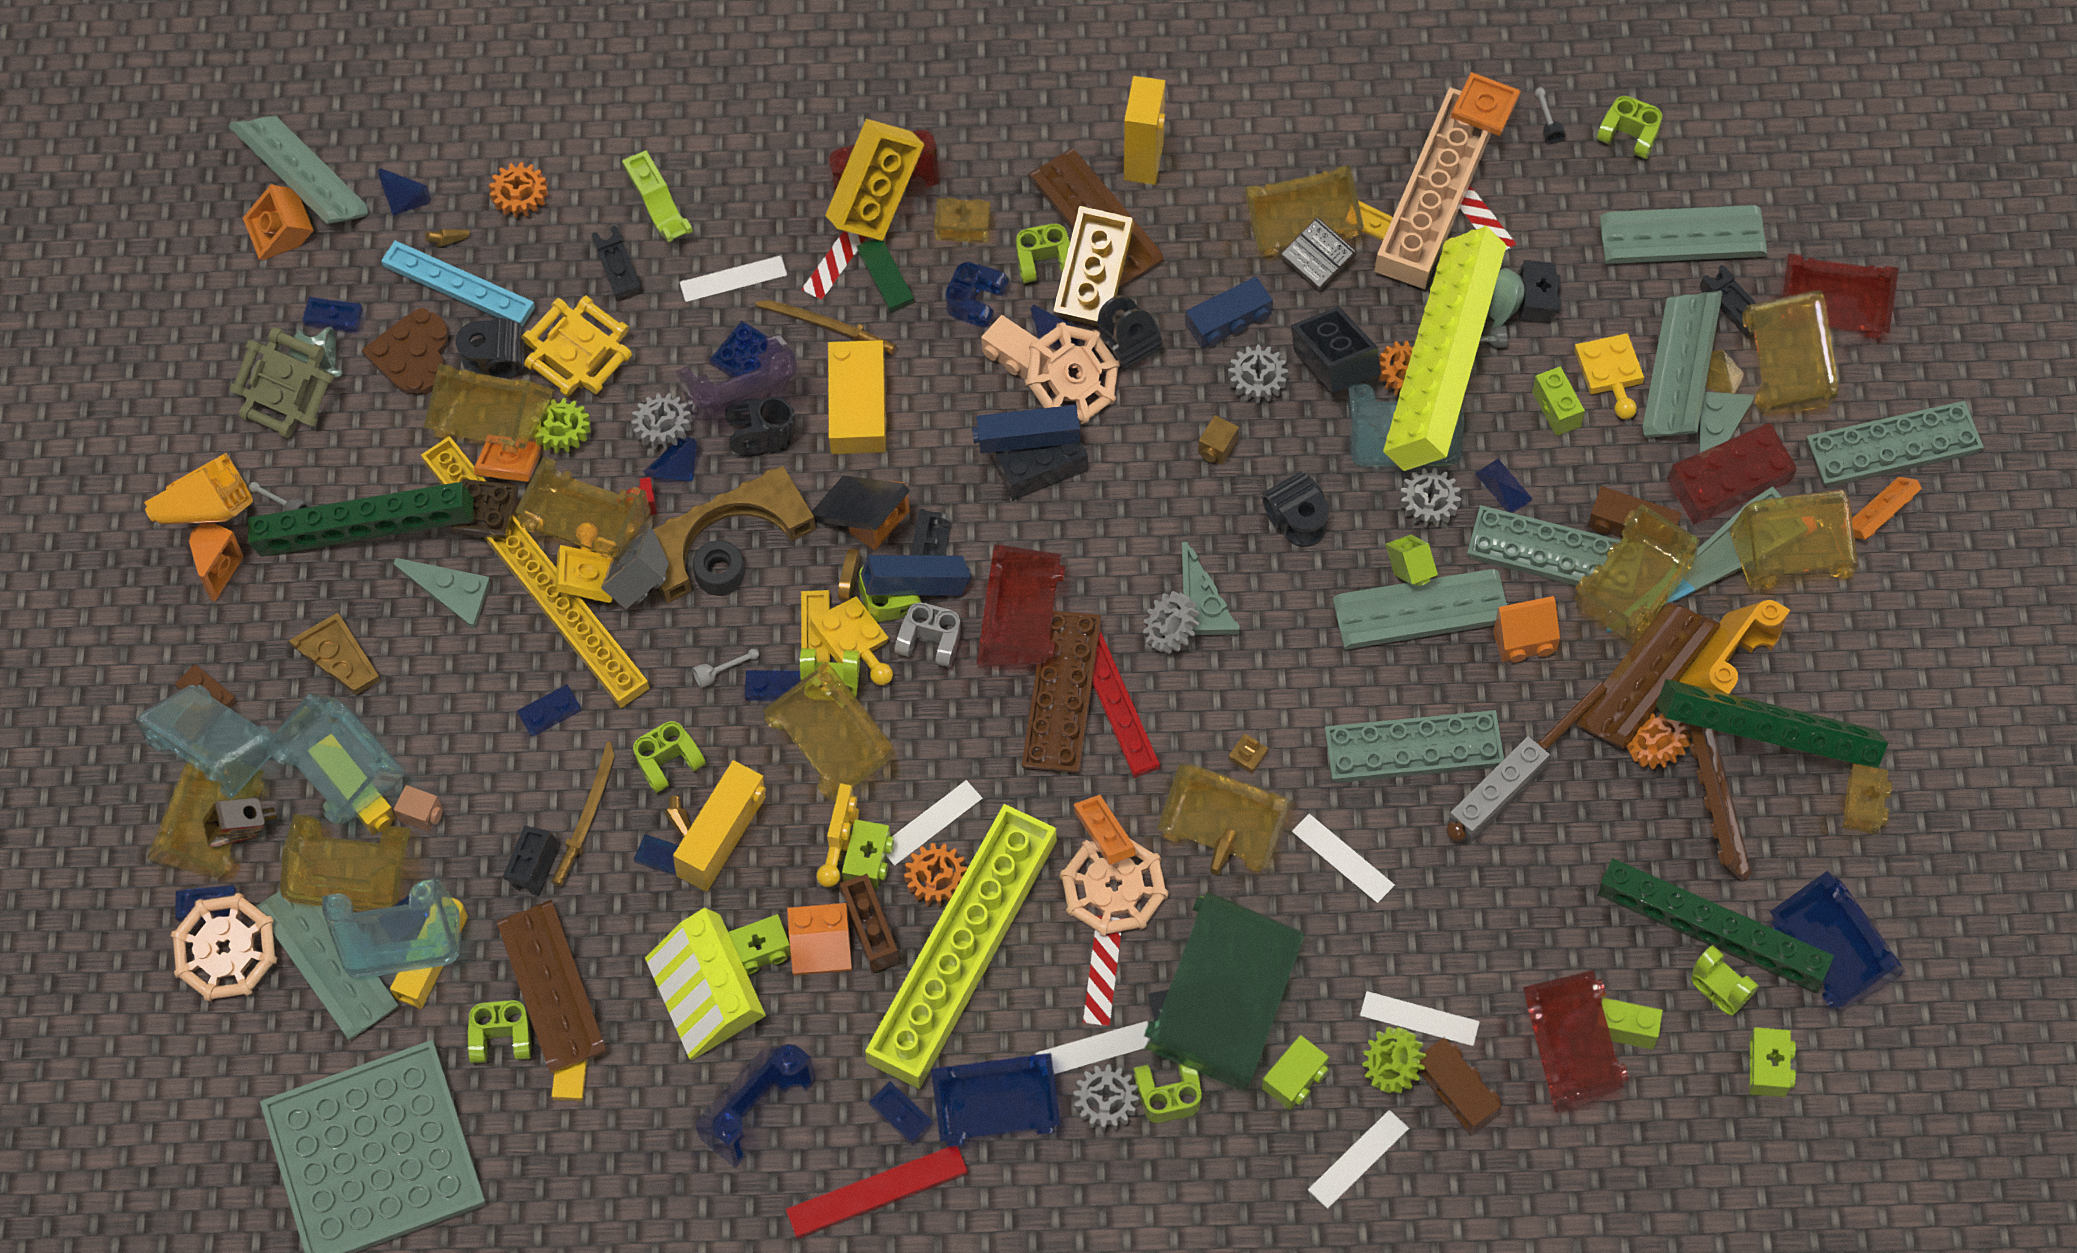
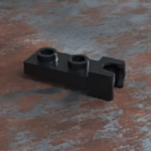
M612 226V236L609 239H601L597 232H593L592 241L615 299L618 300L642 291L619 230L616 226Z
M1720 265L1716 281L1710 276L1705 275L1700 282V290L1702 293L1721 291L1720 308L1749 338L1768 325L1771 318L1734 280L1735 276L1724 265Z

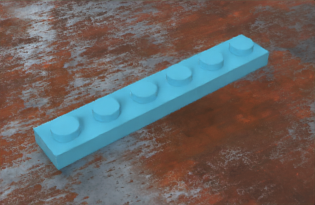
M394 241L381 260L383 267L497 318L510 319L521 323L522 327L535 308L534 302L397 241Z

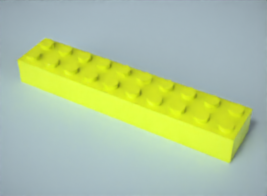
M1488 226L1471 230L1455 238H1450L1443 245L1383 450L1403 471L1447 457L1507 246Z
M1006 804L1003 805L865 1050L867 1064L918 1089L921 1088L1056 844L1055 827Z

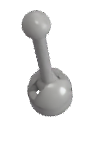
M751 649L748 654L715 668L709 664L693 667L694 678L701 689L707 687L714 682L716 673L749 659L756 660L759 657V651Z

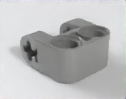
M926 603L913 604L901 625L896 640L895 653L910 657L917 637L940 643L935 663L950 668L961 636L958 614L952 610ZM917 618L927 619L922 623L915 622ZM944 625L954 626L949 630L942 629Z

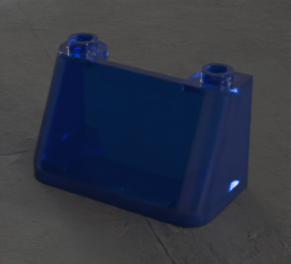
M1828 870L1770 911L1774 918L1771 923L1775 930L1834 955L1823 980V987L1826 992L1822 994L1832 1009L1837 1007V1009L1842 1010L1894 981L1906 972L1844 883Z
M793 1044L765 1047L698 1118L696 1130L700 1139L731 1166L736 1168L745 1158L740 1148V1142L744 1138L742 1118L773 1084L784 1093L794 1086L802 1087V1089L807 1091L816 1081L811 1056Z
M1051 1053L931 1069L940 1142L946 1141L947 1147L965 1145L964 1138L1036 1129L1037 1135L1054 1133V1126H1061Z

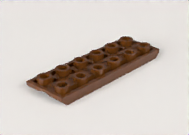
M1074 148L1068 149L1050 162L1041 165L1027 174L1028 178L1072 230H1074L1079 206L1132 218ZM1134 219V226L1119 287L1124 286L1164 261L1161 251Z
M1674 602L1667 603L1603 683L1607 691L1576 720V727L1624 749L1657 707L1656 703L1665 679L1678 681L1720 628V623Z
M1045 610L1022 768L1079 773L1101 630V615Z
M1684 723L1687 732L1692 734L1693 742L1690 743L1692 755L1695 760L1698 759L1700 769H1697L1700 784L1706 788L1707 795L1704 796V803L1708 812H1712L1714 822L1710 823L1711 830L1715 839H1719L1721 849L1717 850L1722 866L1728 867L1731 874H1735L1742 882L1746 881L1751 874V867L1715 731Z
M552 899L525 911L497 920L501 937L550 1073L552 1074L607 1052Z

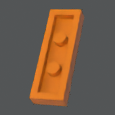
M1898 476L1842 527L1846 535L1864 540L1873 536L1883 523L1890 520L1894 513L1904 504L1909 503L1913 496L1922 489L1918 480Z
M1101 795L1074 804L1075 814L1109 865L1136 855L1135 846Z

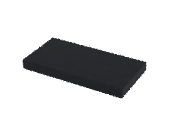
M843 475L811 513L814 516L815 522L875 531L910 490L905 483Z

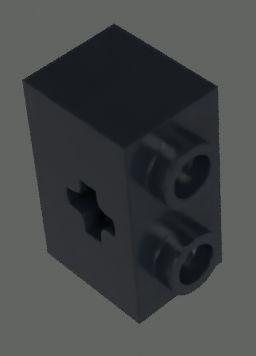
M1524 260L1518 272L1525 288L1524 300L1518 310L1519 320L1551 324L1555 314H1559L1561 309V298L1557 297V290L1560 286V274L1556 273V263Z

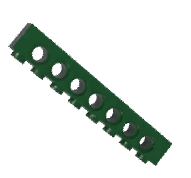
M461 481L248 517V543L260 557L473 522V496Z
M1665 679L1656 706L1666 719L1879 769L1888 746L1887 740L1877 729Z
M1612 858L1600 883L1598 896L1710 946L1713 945L1719 950L1816 993L1819 992L1834 958V955L1614 858Z

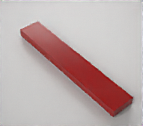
M1100 631L1093 675V688L1134 779L1160 769V763Z
M955 1144L787 1208L786 1212L796 1239H800L965 1176L968 1172L958 1146Z

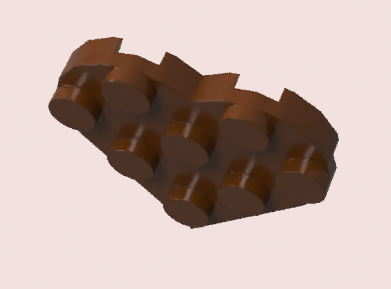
M418 308L415 312L400 319L361 351L363 356L399 391L406 395H409V393H423V395H427L436 390L443 382L445 364L441 354L447 348L448 329L441 317L433 312H429L426 308Z

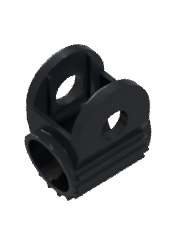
M1117 295L1103 304L1098 314V326L1103 337L1102 341L1115 360H1119L1120 370H1125L1160 350L1162 338L1156 321L1147 311L1138 308L1131 298L1125 295ZM1118 310H1123L1124 314L1116 323H1113L1112 317L1114 313Z
M495 318L490 321H473L464 325L457 333L455 341L466 372L478 378L508 379L522 373L525 367L526 343L521 336L526 332L525 327H522L521 323L505 318ZM477 335L483 336V338H478V339H475V340L471 341V339H472L474 336H477Z
M775 396L765 399H743L730 404L724 412L726 421L730 425L746 426V429L735 431L729 438L730 449L737 454L743 455L761 454L763 452L779 453L783 449L786 450V446L791 444L795 423L794 408H791V403H787L784 398L781 399Z
M1299 471L1262 493V503L1271 524L1276 529L1279 528L1290 543L1299 547H1311L1318 544L1324 538L1327 529L1326 521L1328 519L1329 506L1321 488L1309 475Z

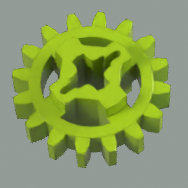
M563 398L561 403H556L552 399L550 406L542 403V411L534 410V418H530L531 436L535 438L537 446L543 444L545 451L553 447L555 453H558L560 448H564L566 452H569V446L572 445L579 448V440L586 441V433L591 431L589 414L585 413V407L580 406L577 408L576 401L567 404L566 398Z
M1386 1027V1034L1380 1031L1376 1032L1378 1040H1369L1368 1043L1372 1048L1370 1051L1366 1050L1363 1052L1364 1055L1368 1056V1061L1362 1063V1066L1369 1068L1365 1077L1373 1080L1372 1086L1380 1088L1384 1092L1402 1093V1087L1411 1089L1412 1084L1410 1081L1412 1079L1419 1081L1420 1077L1417 1071L1425 1069V1066L1420 1064V1059L1425 1058L1426 1054L1418 1051L1423 1046L1422 1042L1415 1040L1417 1035L1400 1027L1396 1029Z

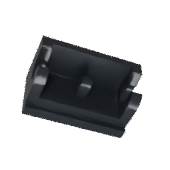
M919 509L911 555L945 556L951 522L946 521V514Z
M524 825L503 874V878L508 880L513 888L520 891L521 887H524L532 895H540L560 848V844L553 834L548 830Z

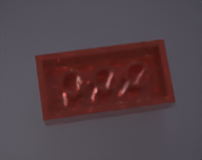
M1767 423L1673 464L1667 480L1694 525L1747 502L1771 487L1776 489L1790 483L1798 468L1772 424Z

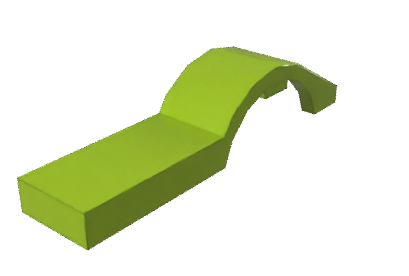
M643 151L622 160L624 169L643 199L660 235L670 242L678 236L693 232L687 218L682 219L668 187L648 152Z

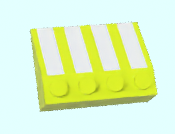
M703 908L680 922L645 957L690 1060H694L766 1016L721 915Z

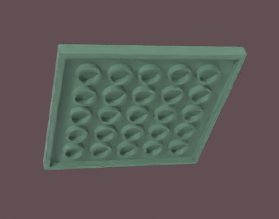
M433 1040L260 1101L305 1253H356L486 1205Z

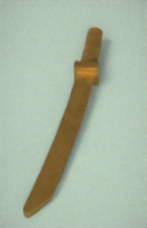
M773 300L755 302L757 308L827 328L851 337L853 341L883 340L866 332L862 324H858L856 328L835 319ZM883 340L884 351L893 354L897 345Z
M610 741L605 745L602 759L582 815L572 838H567L565 842L567 850L551 880V883L558 887L562 886L564 878H566L572 866L571 864L575 860V856L577 854L582 855L584 851L582 843L595 815L614 760Z

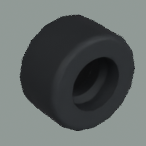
M722 540L710 541L702 545L694 555L692 562L696 582L708 594L716 596L727 595L735 591L742 584L745 576L743 558L738 548L730 542ZM716 562H725L730 566L727 571L721 574H713L708 571V568Z

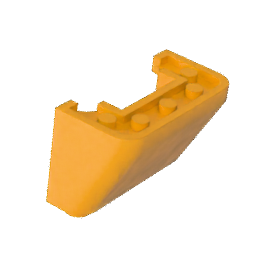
M226 452L166 486L165 491L144 503L147 506L145 511L152 522L157 521L159 524L228 521L253 502V498Z
M1765 600L1728 612L1719 622L1720 628L1677 682L1730 694L1738 681V673L1732 665L1727 663L1739 646L1750 653L1759 646H1767L1766 648L1772 650L1780 639L1790 610L1776 601Z

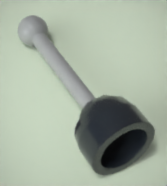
M1537 88L1535 96L1539 98L1547 120L1543 127L1544 139L1548 144L1559 143L1566 136L1564 128L1560 122L1552 121L1544 98L1545 90Z

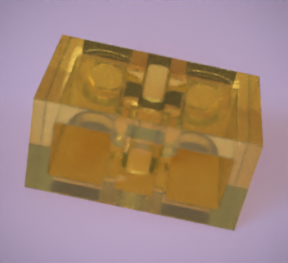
M937 198L934 223L935 240L989 243L991 201Z
M1853 764L1848 775L1842 828L1877 834L1881 825H1886L1889 808L1884 807L1885 798L1889 799L1892 788V781H1887L1888 770Z

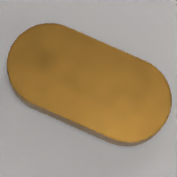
M849 548L846 552L838 589V599L840 601H848L852 598L860 562V550Z

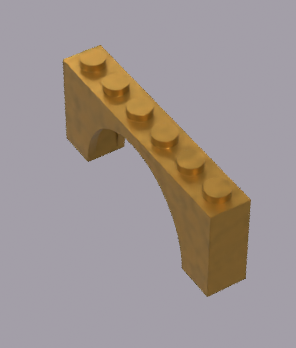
M784 466L777 469H769L762 476L752 481H745L738 488L728 493H721L712 501L702 506H694L688 513L677 518H670L663 525L653 529L669 563L665 572L667 578L658 587L667 604L692 592L690 581L686 574L688 551L696 537L709 525L719 520L734 516L757 517L777 526L787 535L791 542L816 530L814 516Z

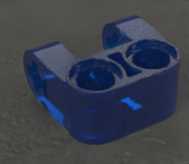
M973 262L961 263L956 268L946 289L945 298L948 314L979 327H988L994 311L988 305L975 299L980 289L996 295L1004 294L1010 281L1003 272L990 267L974 264Z

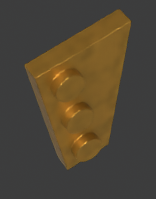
M339 613L332 615L288 640L290 646L355 695L381 681Z

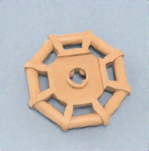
M1062 322L1058 323L1056 328L1038 341L1031 342L1029 346L1027 379L1024 381L1025 385L1030 387L1044 408L1060 407L1063 400L1075 401L1079 422L1084 424L1088 423L1092 416L1107 405L1114 404L1116 400L1114 395L1117 371L1120 363L1119 360H1115L1100 338V332L1068 326ZM1071 338L1084 340V346H1074L1075 344L1071 343ZM1059 339L1062 347L1053 353L1047 347ZM1093 347L1104 363H1100L1091 350ZM1042 357L1047 360V364L1044 367L1045 374L1039 375L1040 359ZM1069 366L1072 369H1078L1079 372L1076 374L1077 380L1069 376ZM1102 371H1106L1104 387L1100 385L1099 375ZM1047 382L1056 395L1053 400L1049 397L1041 383ZM1094 392L1099 398L1088 406L1085 398Z
M1085 840L1081 843L1082 847L1067 867L1060 871L1059 878L1063 881L1068 906L1066 912L1069 916H1075L1100 932L1101 936H1106L1108 933L1136 928L1142 930L1146 928V923L1161 902L1168 898L1169 892L1165 889L1160 865L1161 857L1158 853L1150 852L1133 840L1131 842L1135 846V856L1143 860L1138 866L1130 858L1109 865L1105 858H1099L1097 852L1100 851L1094 841L1089 842ZM1089 858L1092 864L1089 866L1085 875L1077 873L1086 859ZM1150 870L1153 887H1144L1142 874ZM1110 880H1116L1122 885L1118 886V891L1113 892L1111 887L1106 888V884H1109ZM1075 884L1084 885L1085 898L1078 900ZM1143 896L1150 898L1141 912L1135 908L1136 903ZM1089 906L1093 908L1095 906L1096 908L1101 910V913L1103 914L1102 919L1098 918L1086 909ZM1126 913L1130 916V918L1110 921L1111 916Z
M236 893L234 896L208 900L200 898L195 901L196 905L179 927L171 933L176 967L174 974L176 978H181L203 995L206 1001L211 1002L217 998L244 994L249 996L253 993L252 989L271 965L277 962L272 929L274 920L271 916H266L244 899V895ZM231 908L229 917H216L214 919L211 912ZM241 912L256 923L248 928L238 920ZM203 917L206 923L197 935L188 934L198 920ZM261 933L263 953L256 952L253 939L255 940V935ZM229 940L228 946L231 951L229 953L223 952L220 955L218 953L220 949L218 947L219 943ZM186 942L194 944L192 952L195 955V960L187 963ZM254 959L259 960V963L246 978L243 972ZM200 967L211 975L208 984L193 972ZM228 976L236 977L238 984L219 986L221 978Z

